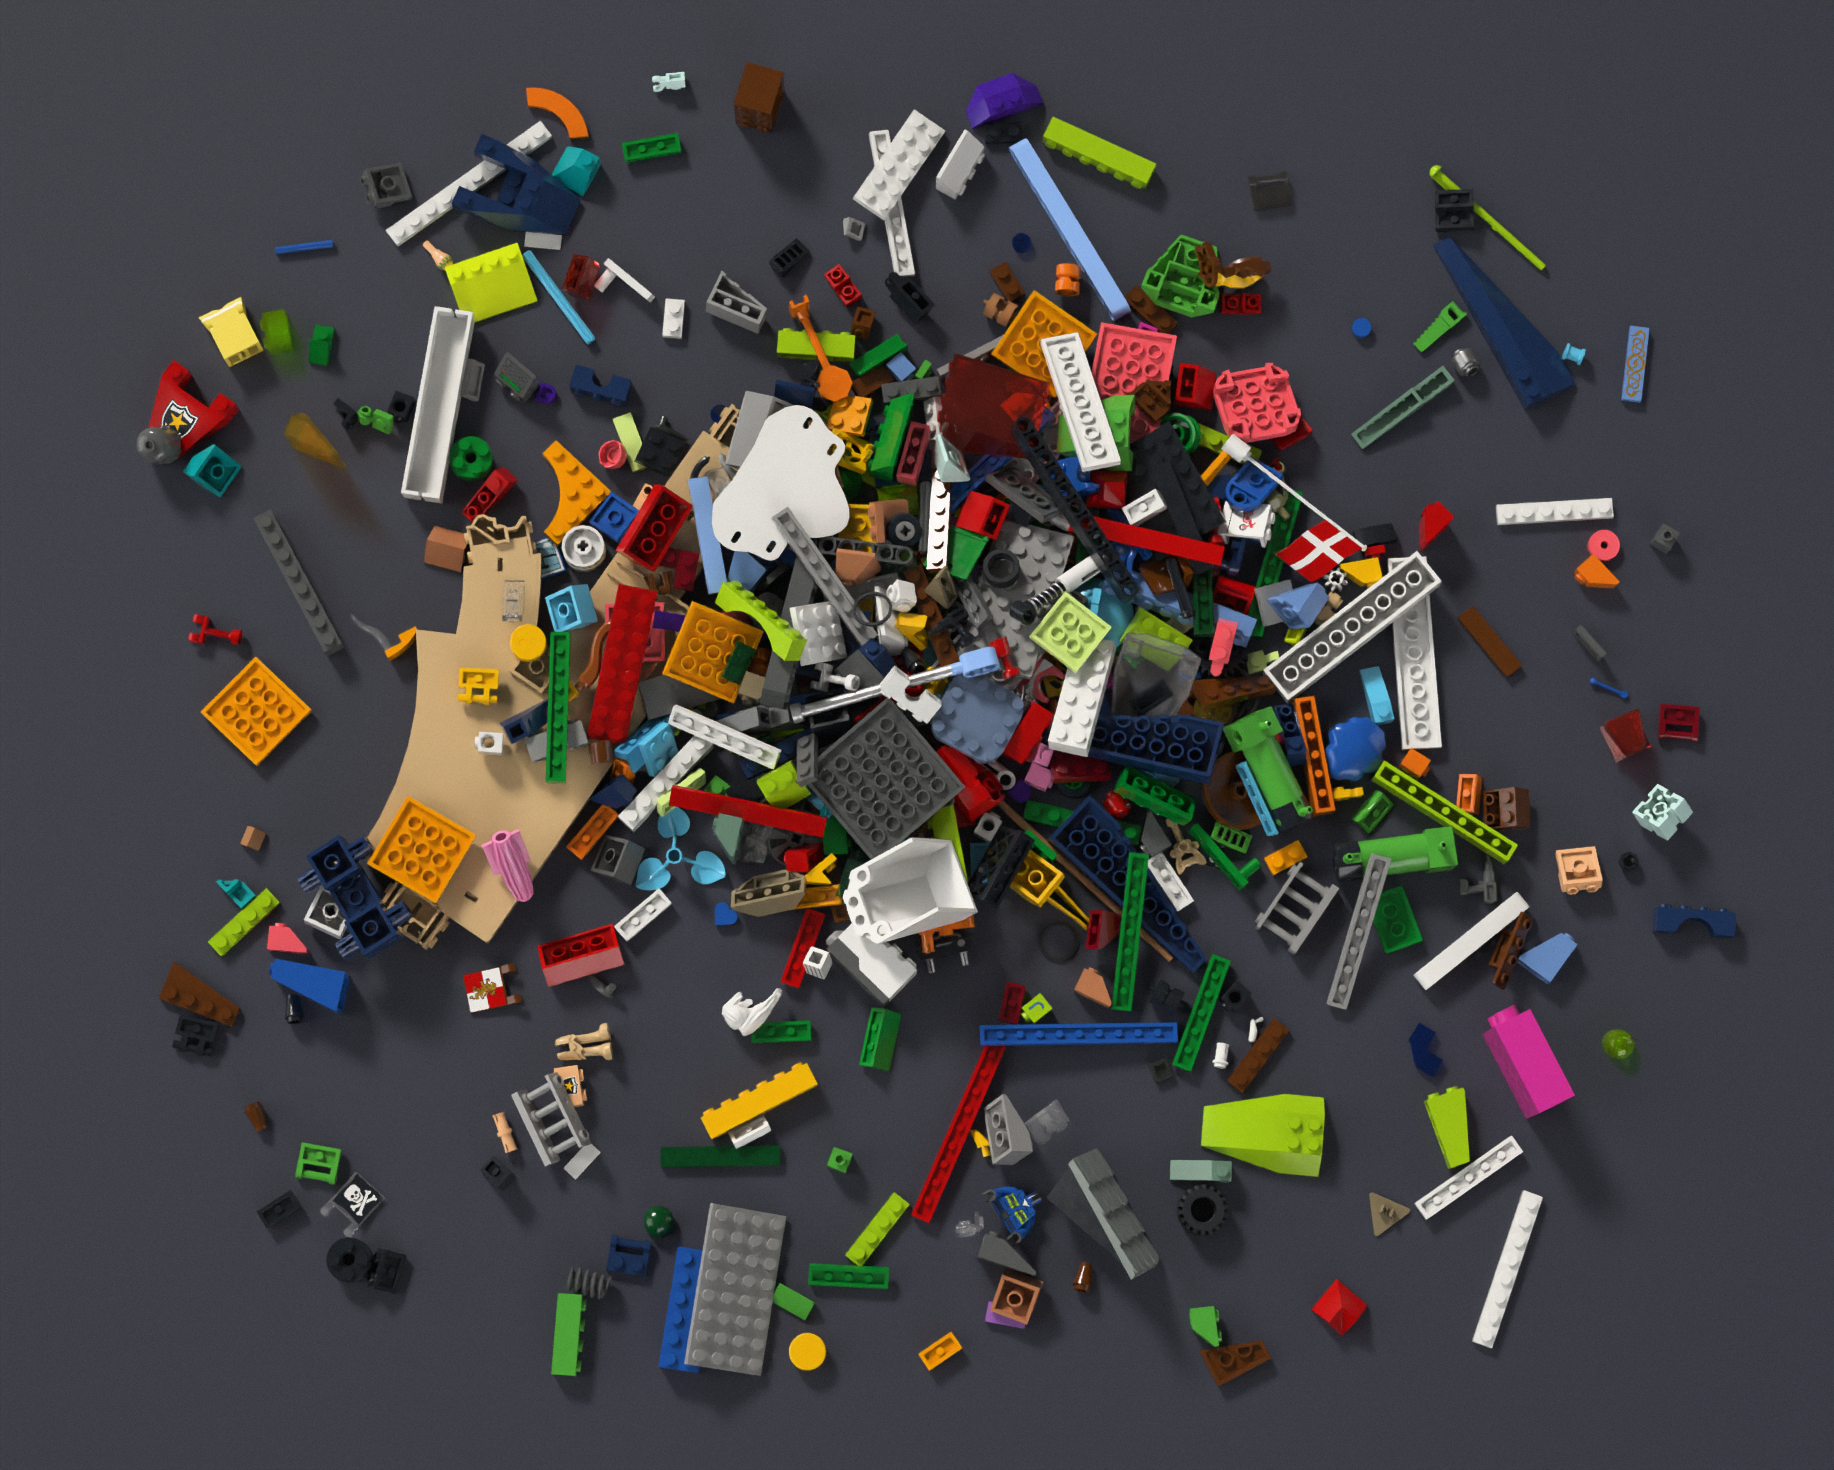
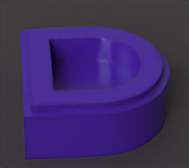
M540 382L535 402L545 405L552 404L557 398L555 388L552 385Z
M1020 779L1007 794L1014 801L1024 803L1030 798L1031 790Z

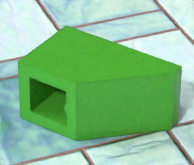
M1214 1306L1189 1309L1191 1329L1213 1347L1219 1346V1342H1222L1221 1330H1217L1216 1322H1219L1218 1310H1215Z

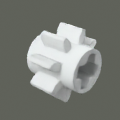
M1340 568L1337 571H1329L1330 575L1323 577L1327 580L1324 587L1329 586L1331 592L1337 588L1339 591H1342L1341 584L1347 585V581L1343 580L1347 574H1342ZM1333 576L1335 579L1339 578L1338 583L1336 581H1331Z

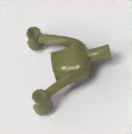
M1279 462L1282 465V470L1278 472L1284 474L1286 467L1282 462ZM1279 484L1281 493L1275 488L1264 500L1263 504L1271 505L1272 512H1278L1286 521L1290 518V514L1283 506L1288 499V493Z

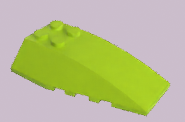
M1281 1094L1204 1106L1201 1146L1276 1173L1318 1177L1324 1134V1098Z

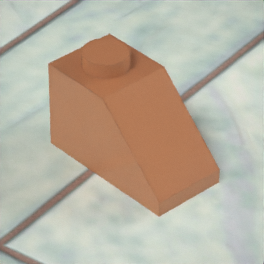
M1090 967L1088 970L1084 968L1073 992L1106 1008H1110L1112 1002L1103 977L1099 975L1100 972Z

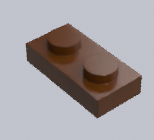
M1006 261L989 270V274L1006 301L1014 302L1025 295L1024 290Z

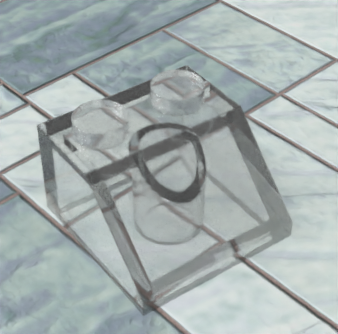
M1056 1099L1024 1124L1035 1143L1039 1144L1041 1142L1044 1145L1052 1139L1051 1134L1056 1130L1060 1133L1067 1128V1122L1070 1119Z

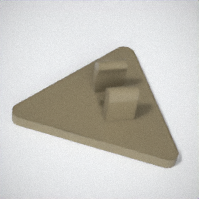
M1373 1192L1369 1194L1375 1236H1379L1410 1212L1409 1208Z

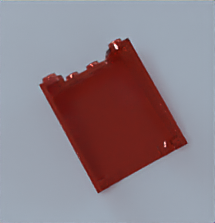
M954 354L953 361L949 363L950 376L946 377L945 380L946 393L942 394L941 397L942 410L938 411L937 422H940L939 430L942 432V436L963 452L1027 459L1012 436L1011 427L1019 417L1023 416L1029 418L1039 432L1044 406L1047 405V402H1050L1051 389L1049 382L967 356ZM1018 425L1020 430L1025 431L1022 425ZM1028 441L1030 446L1036 447L1032 441Z

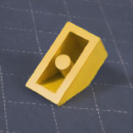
M1378 557L1344 563L1338 567L1342 574H1347V578L1361 587L1367 586V589L1382 578Z

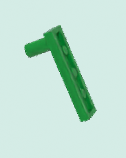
M1198 823L1188 831L1239 891L1249 883L1247 879L1262 867L1261 863L1256 858H1253L1238 870Z

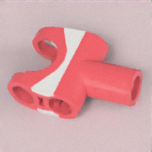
M1041 657L1036 663L1032 679L1023 678L1017 685V688L1027 695L1048 704L1051 699L1045 696L1041 689L1042 679L1045 676L1053 675L1063 680L1066 675L1052 662Z

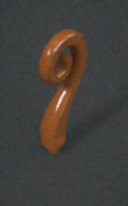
M611 620L605 622L595 633L591 646L589 665L578 677L580 681L575 685L579 691L584 687L589 689L599 676L602 645L608 634Z

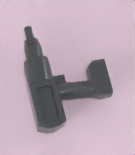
M1487 855L1485 871L1483 872L1484 881H1479V885L1468 886V880L1460 878V895L1483 892L1484 903L1492 905L1497 902V887L1490 855Z

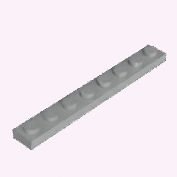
M786 507L771 518L859 645L862 647L868 640L877 637L878 634L873 627L864 626L855 619L853 614L855 601L790 508ZM857 605V616L862 621L869 622Z
M1374 853L1370 855L1328 996L1327 1005L1347 1010L1391 858Z

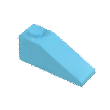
M1379 666L1359 670L1372 722L1378 726L1392 723L1394 720L1393 710Z

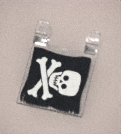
M355 1172L320 1209V1213L326 1217L336 1207L352 1222L343 1231L346 1237H351L386 1198L358 1172Z

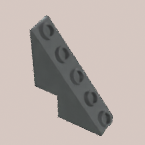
M784 703L783 709L776 707L765 709L756 706L716 721L748 736L767 734L770 731L774 733L810 728L809 716L804 717V722L794 723L790 703Z

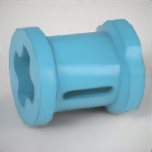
M1567 343L1562 359H1569L1580 365L1586 349L1581 350Z

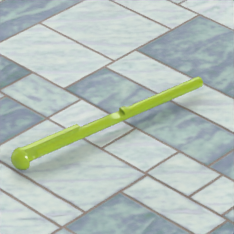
M1436 165L1430 169V177L1445 190H1461L1440 171L1441 166ZM1474 201V212L1488 222L1494 231H1497L1542 271L1546 264Z

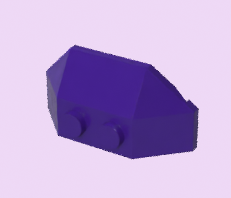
M1010 73L977 85L967 107L966 114L972 129H975L984 124H989L1043 104L1036 85L1014 73Z

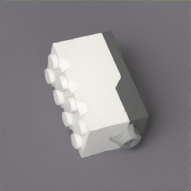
M852 922L845 931H835L826 940V944L829 946L827 952L884 1008L917 974V965L909 957L904 959L901 956L902 950L896 944L892 946L888 942L877 944L866 937L856 934Z

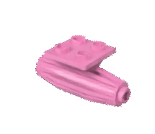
M519 829L513 832L507 830L498 831L493 835L491 841L482 844L494 876L501 873L505 885L517 901H528L534 894L531 873L526 863L531 859Z

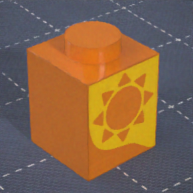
M1410 748L1398 767L1419 779L1421 775L1425 777L1431 767L1428 764L1431 760Z

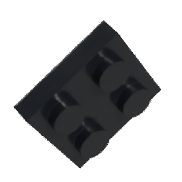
M650 426L634 462L670 478L686 442Z

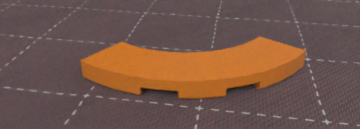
M526 88L528 108H540L557 115L566 126L570 140L589 138L582 115L568 99L548 89Z

